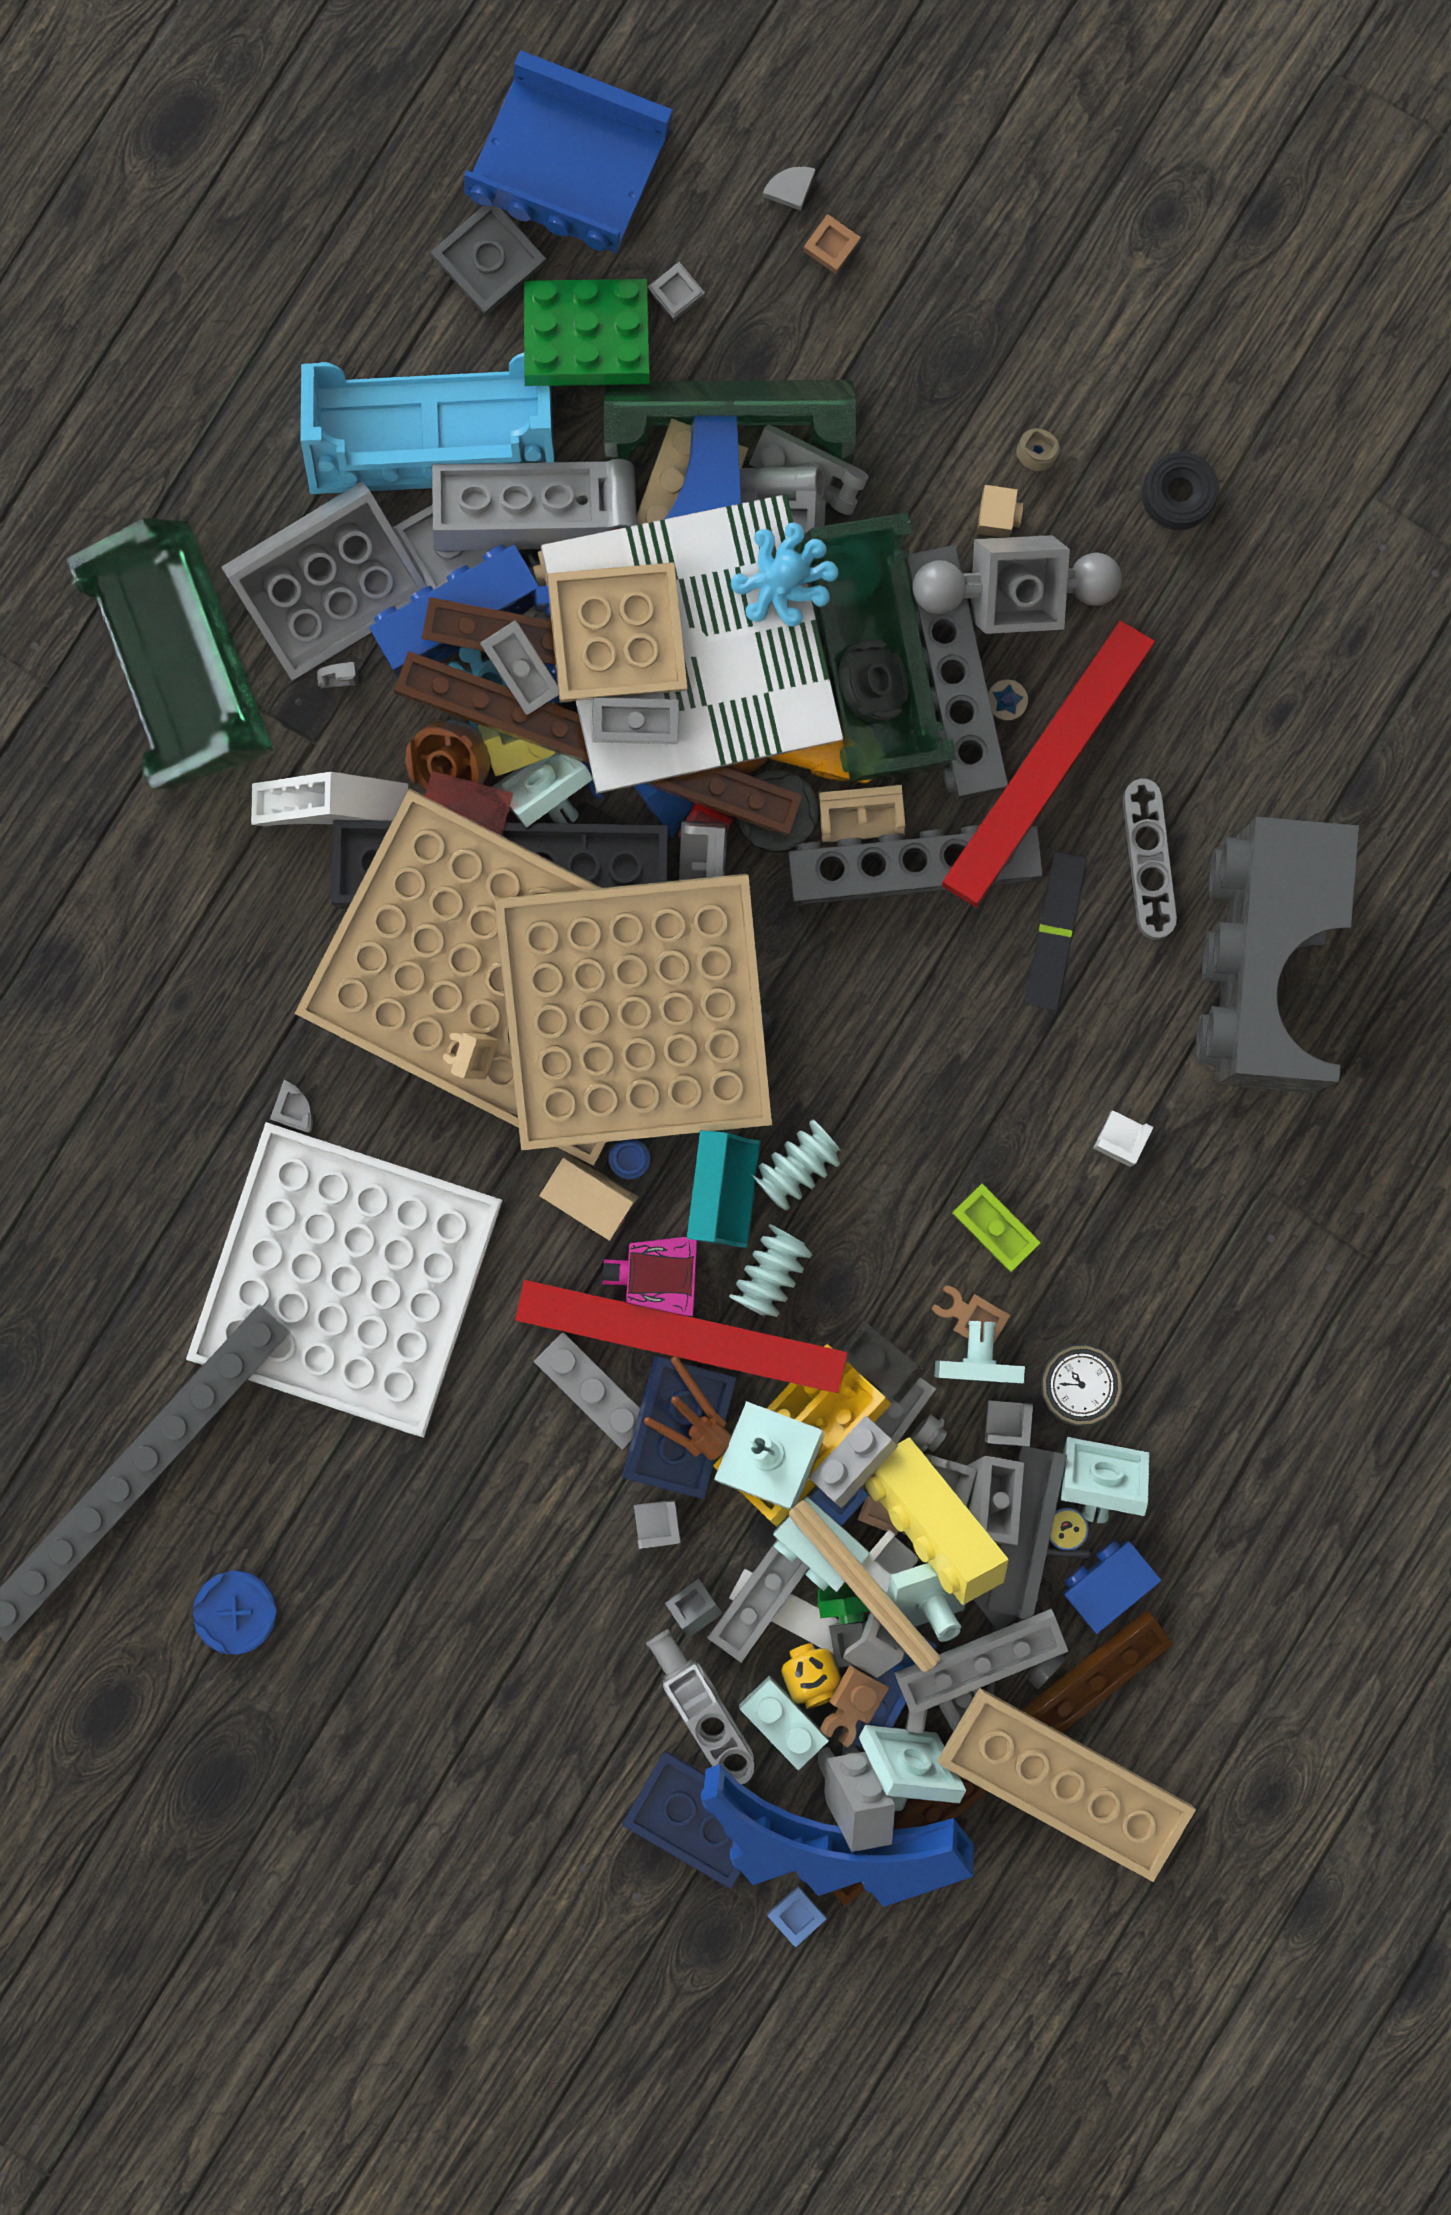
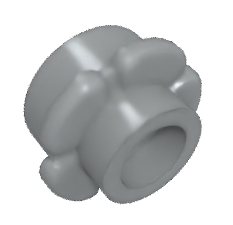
M928 1414L918 1424L910 1438L921 1452H924L927 1448L934 1452L940 1446L947 1435V1431L943 1429L945 1420L943 1418L938 1420L931 1414Z

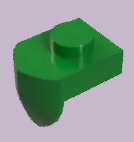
M846 1582L837 1592L830 1585L824 1591L820 1587L818 1588L820 1619L839 1617L840 1624L865 1620L864 1612L870 1610L857 1595L852 1594L851 1588Z

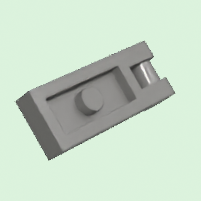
M767 424L749 462V465L755 468L821 466L825 476V491L822 498L834 510L846 515L853 514L857 505L855 497L858 490L864 489L869 478L861 469L770 424ZM834 476L841 479L844 483L841 490L831 485Z

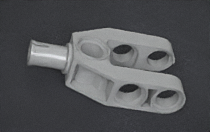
M666 1629L646 1642V1645L651 1649L666 1674L663 1677L665 1692L712 1767L721 1764L741 1785L745 1784L754 1773V1754L750 1745L720 1699L701 1665L696 1660H686L670 1635L669 1629ZM716 1717L724 1723L725 1727L719 1734L709 1735L702 1729V1722L707 1718ZM731 1754L742 1755L747 1761L746 1765L738 1771L728 1769L723 1762Z

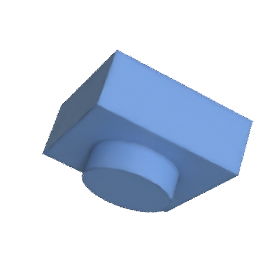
M799 1885L767 1913V1916L795 1948L827 1919L825 1914Z

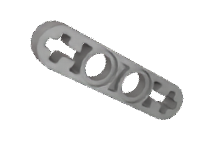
M1141 778L1134 780L1126 788L1123 794V810L1137 924L1140 932L1145 937L1151 940H1160L1167 937L1174 930L1177 916L1162 794L1155 782ZM1138 788H1144V792L1147 795L1152 794L1153 800L1147 803L1146 812L1147 817L1156 814V820L1145 819L1133 823L1132 816L1137 818L1141 816L1139 802H1132L1131 797L1135 796L1138 792ZM1142 828L1153 829L1159 838L1157 847L1152 850L1141 849L1135 840L1137 831ZM1153 868L1162 874L1164 880L1159 890L1149 891L1142 886L1140 879L1144 870ZM1165 895L1167 902L1160 901L1158 903V910L1160 916H1167L1168 922L1163 924L1161 931L1158 932L1155 931L1154 925H1147L1146 919L1153 914L1152 902L1143 905L1142 898L1156 899Z

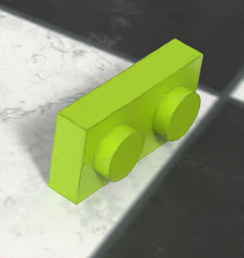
M983 1184L977 1187L952 1212L1009 1272H1012L1040 1244L1037 1238Z

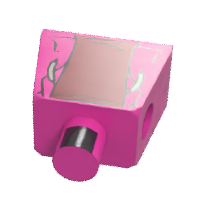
M687 1237L630 1243L628 1261L604 1259L603 1284L627 1286V1303L684 1316H693L697 1241L687 1239Z

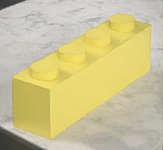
M909 1437L898 1443L897 1445L899 1446L865 1482V1487L870 1497L875 1501L881 1502L889 1512V1517L894 1527L900 1532H905L913 1542L918 1557L923 1562H928L938 1574L939 1581L945 1591L949 1594L953 1593L962 1605L1004 1583L1009 1561L1006 1555Z

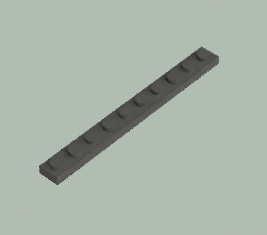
M261 1304L247 1316L0 1587V1637L6 1643L17 1634L291 1333Z

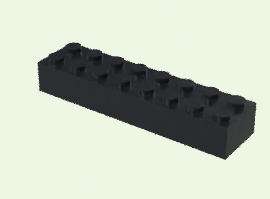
M333 820L331 903L336 909L349 908L393 821ZM476 822L601 888L667 882L668 825L532 823L525 827L522 823Z

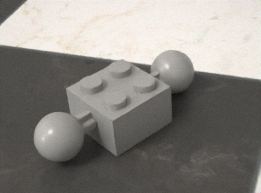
M1053 535L974 539L972 573L962 574L958 567L947 561L936 560L922 566L914 577L913 595L920 607L934 614L948 613L957 608L964 598H971L970 614L972 622L985 634L1064 630L1067 593H1073L1079 601L1087 605H1104L1113 600L1119 593L1122 585V572L1117 562L1103 553L1086 554L1078 559L1072 568H1069L1070 549Z

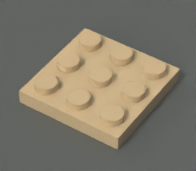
M674 563L547 574L560 702L682 692L688 689Z

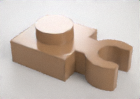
M944 1286L942 1291L952 1296L953 1305L950 1309L944 1310L934 1304L931 1308L932 1311L943 1318L953 1316L958 1319L953 1331L968 1340L969 1321H981L980 1342H982L983 1322H996V1327L994 1328L995 1343L1011 1315L973 1294L967 1304L962 1301L961 1294L957 1289L951 1286Z
M849 1665L829 1701L838 1709L836 1713L824 1719L820 1731L826 1736L831 1737L838 1726H843V1732L839 1736L838 1741L846 1747L850 1746L856 1737L855 1725L857 1721L861 1720L866 1724L870 1723L889 1687Z

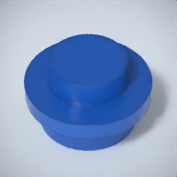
M637 1139L619 1140L610 1150L609 1164L612 1171L620 1178L627 1180L636 1179L647 1171L650 1165V1153L645 1144Z

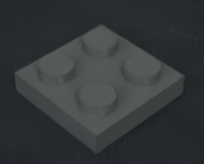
M493 205L482 206L430 252L432 258L485 317L523 285L524 281H527L547 264L546 258L505 212Z

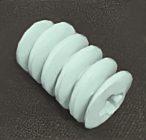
M815 1120L809 1122L813 1133L812 1136L801 1130L796 1134L800 1143L799 1147L789 1141L784 1144L788 1155L787 1158L774 1152L771 1157L775 1168L762 1163L759 1165L762 1179L751 1174L772 1201L786 1211L790 1208L786 1198L788 1194L798 1200L803 1197L798 1186L800 1183L812 1189L815 1187L811 1176L813 1172L825 1178L828 1176L824 1166L825 1162L835 1167L840 1165L836 1152L841 1150Z
M769 1224L776 1237L763 1236L760 1240L768 1249V1252L754 1251L752 1256L760 1266L746 1265L744 1270L752 1280H738L736 1285L744 1293L743 1296L730 1294L729 1297L762 1316L777 1317L780 1312L772 1304V1301L786 1302L788 1297L782 1292L780 1287L794 1288L796 1283L789 1276V1271L802 1273L804 1268L796 1259L797 1257L810 1258L812 1253L803 1242Z

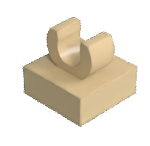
M451 1033L449 1038L457 1041L460 1045L456 1055H443V1060L453 1065L450 1073L464 1079H486L499 1040L486 1034Z

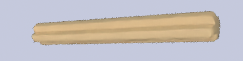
M802 1500L789 1511V1517L921 1671L926 1673L936 1666L940 1661L938 1653L810 1504Z

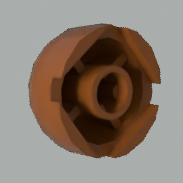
M454 719L436 721L419 731L415 738L409 742L405 758L408 775L413 784L415 785L419 782L421 787L427 791L424 796L443 805L460 804L478 792L489 775L491 761L481 733L470 724Z

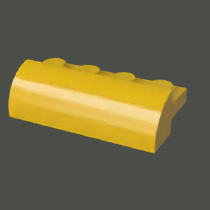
M826 1344V1345L824 1346V1347L833 1349V1348H832L831 1346H829L828 1344ZM847 1362L840 1394L790 1383L766 1409L819 1428L826 1433L810 1471V1476L865 1415L875 1423L892 1403ZM724 1453V1454L721 1456V1458L713 1465L717 1470H718L719 1467H720V1464H721V1462H722V1459H723L725 1453ZM807 1478L798 1503L816 1486L810 1478ZM739 1491L776 1527L789 1515V1509Z

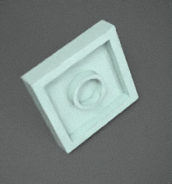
M556 753L542 759V761L516 769L492 788L500 800L525 827H528L546 813L549 814L553 823L568 824L560 809L573 823L579 814L568 800V797L592 781L593 777L581 761Z
M969 1321L968 1356L963 1358V1362L935 1361L934 1377L1024 1383L1025 1366L996 1365L997 1360H993L994 1328L996 1327V1322H983L982 1342H980L981 1321Z
M746 1401L715 1480L718 1483L791 1510L798 1503L826 1433L819 1428Z
M1067 1437L1064 1447V1454H1067L1062 1477L1061 1500L1084 1504L1082 1515L1090 1522H1093L1097 1508V1512H1099L1097 1523L1100 1524L1107 1522L1109 1510L1145 1516L1148 1505L1149 1452Z
M929 1563L891 1575L887 1595L914 1627L929 1622L938 1640L941 1642L951 1640L960 1633L961 1625L954 1613L963 1611L965 1604L962 1605L953 1593L949 1594L945 1591L939 1581L938 1574Z
M864 1726L859 1739L886 1796H891L895 1803V1811L903 1810L908 1798L960 1803L966 1789L959 1775L938 1763L937 1759L944 1749L938 1733L924 1731L920 1734L908 1732L906 1729Z

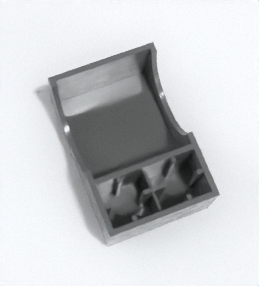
M1255 817L1235 838L1225 837L1222 849L1214 848L1209 873V898L1228 900L1227 921L1218 922L1216 932L1207 931L1203 950L1202 978L1203 981L1222 982L1220 1007L1212 1006L1209 1014L1200 1015L1196 1037V1063L1215 1065L1213 1085L1313 1094L1339 1082L1340 1065L1328 1063L1311 1056L1300 1048L1286 1031L1278 1010L1277 987L1283 966L1294 950L1310 946H1325L1326 931L1351 928L1359 825Z

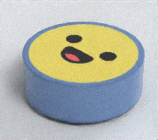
M1072 1508L1056 1510L1049 1541L1062 1550H1074L1080 1547L1088 1536L1087 1520L1080 1512Z

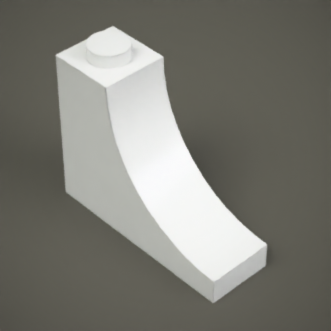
M336 772L253 783L251 825L333 824V820L393 821L408 792V783Z

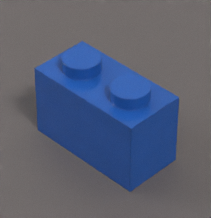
M1116 1539L1112 1540L1096 1554L1100 1559L1088 1570L1084 1566L1079 1567L1064 1580L1067 1587L1061 1593L1096 1634L1161 1582V1579L1130 1541L1126 1539L1120 1544Z

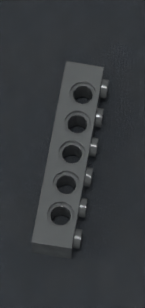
M951 545L907 555L905 568H900L899 573L904 593L911 592L914 604L913 608H908L911 629L913 633L920 632L923 645L922 648H917L920 670L922 673H929L932 686L925 689L930 713L937 712L940 727L935 728L934 733L939 753L946 752L949 768L943 769L946 789L948 793L955 792L956 801L960 802L1003 793L1008 783L967 598H964L957 608L948 613L934 614L920 607L913 595L914 577L925 564L936 560H943L954 564L961 571L956 546ZM938 626H947L953 631L955 639L950 643L941 644L933 638L932 630ZM946 666H956L962 671L963 680L957 684H949L943 680L941 670ZM957 705L965 706L970 710L972 720L966 724H958L951 719L950 709ZM965 745L974 746L979 750L981 760L976 764H966L959 758L958 750Z
M980 825L960 828L961 834L946 836L943 829H934L919 832L920 838L903 840V834L897 833L879 836L878 843L862 844V838H847L838 840V847L821 848L820 842L797 844L796 851H790L788 854L793 906L947 890L942 887V881L952 867L944 860L945 851L950 848H959L963 851ZM1037 826L1031 827L993 885L1040 880L1042 877V866ZM917 852L924 857L926 866L920 872H910L903 865V857L907 853ZM869 856L878 857L884 863L885 870L879 876H868L862 870V861ZM833 860L840 863L844 871L843 876L835 881L825 879L820 873V867L824 862Z

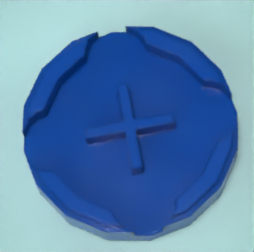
M233 1570L217 1574L202 1586L194 1600V1625L196 1632L204 1643L219 1653L237 1655L253 1651L268 1639L275 1627L278 1610L274 1594L264 1580L250 1572Z

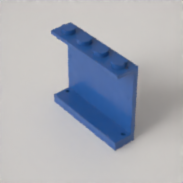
M520 50L514 63L513 83L473 172L466 170L464 174V194L472 197L471 199L480 205H493L504 209L518 220H532L545 225L549 231L556 235H570L583 240L586 245L595 250L604 251L606 249L617 254L671 130L673 109Z

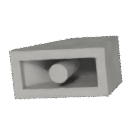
M984 1456L967 1465L977 1469L967 1508L995 1543L1015 1547L1018 1545L1024 1463Z

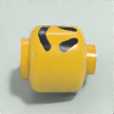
M808 1643L791 1650L789 1653L792 1659L782 1666L781 1673L793 1702L805 1704L806 1709L828 1703L842 1680L832 1652L825 1648L815 1649L813 1643Z

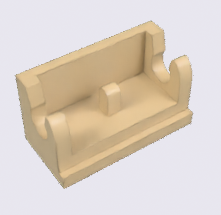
M902 785L819 792L818 804L822 843L837 842L847 838L874 839L881 835L897 833L904 836L905 816Z
M569 1153L562 1158L539 1195L609 1241L615 1232L618 1231L639 1198L631 1191Z

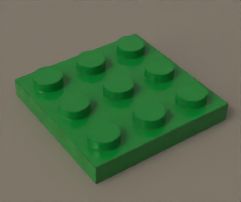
M647 279L524 281L525 386L649 384Z

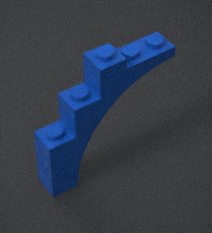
M737 415L694 417L691 426L690 459L684 483L672 509L664 519L741 504ZM548 586L536 587L534 594L535 612L545 611V617L551 618Z
M721 1764L705 1770L704 1789L701 1791L703 1806L708 1813L716 1817L724 1827L726 1835L733 1840V1845L730 1848L731 1862L735 1869L741 1871L752 1885L796 1871L799 1878L803 1882H807L817 1896L862 1882L865 1890L869 1893L872 1892L880 1904L885 1907L973 1877L974 1844L954 1818L920 1827L893 1829L892 1845L851 1852L839 1826L823 1824L800 1817L764 1801L742 1786Z

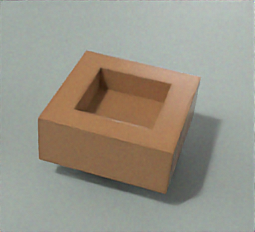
M827 214L805 244L803 252L837 275L859 245L861 237Z

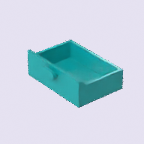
M700 1130L687 1239L748 1248L752 1208L756 1190V1181L751 1174L755 1177L757 1175L760 1140L748 1139L725 1132Z

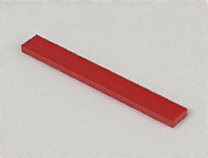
M1118 622L943 879L942 887L976 908L979 906L1153 649L1154 640L1126 623Z
M527 1280L523 1282L515 1321L838 1394L841 1391L849 1352Z

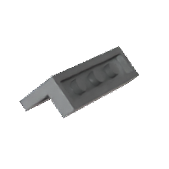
M1027 1446L1019 1447L1017 1462L1024 1463L1018 1545L1014 1547L999 1544V1548L1009 1561L1004 1583L989 1591L986 1610L1016 1616L1021 1619L1034 1616L1067 1454Z

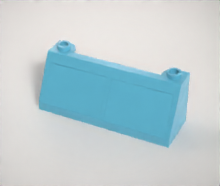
M524 353L512 358L509 363L508 372L346 380L342 369L331 363L301 364L300 441L310 494L343 493L361 481L370 491L432 488V464L555 462L552 386H525Z

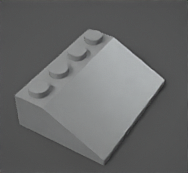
M362 481L222 566L227 578L292 681L370 634L369 626L376 623L374 617L377 614L393 606L399 610L412 602L410 597L414 593L427 587L372 493Z

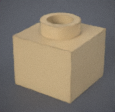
M990 485L984 486L977 534L1008 538L1010 537L1012 527L1020 528L1023 503L1016 502L1018 489Z

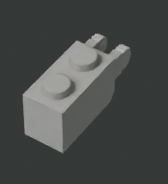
M854 1743L848 1747L844 1745L842 1756L837 1757L834 1756L830 1748H821L817 1754L819 1768L825 1778L824 1792L826 1803L851 1852L892 1845L895 1803L891 1796H886L866 1752H859Z

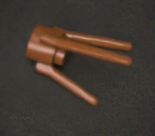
M674 1356L671 1359L672 1364L707 1417L699 1418L679 1397L673 1396L671 1402L693 1424L689 1431V1436L692 1437L691 1440L650 1417H646L644 1423L660 1434L682 1445L695 1457L703 1453L710 1461L715 1460L727 1450L732 1435L724 1428L726 1422L715 1412L680 1359Z

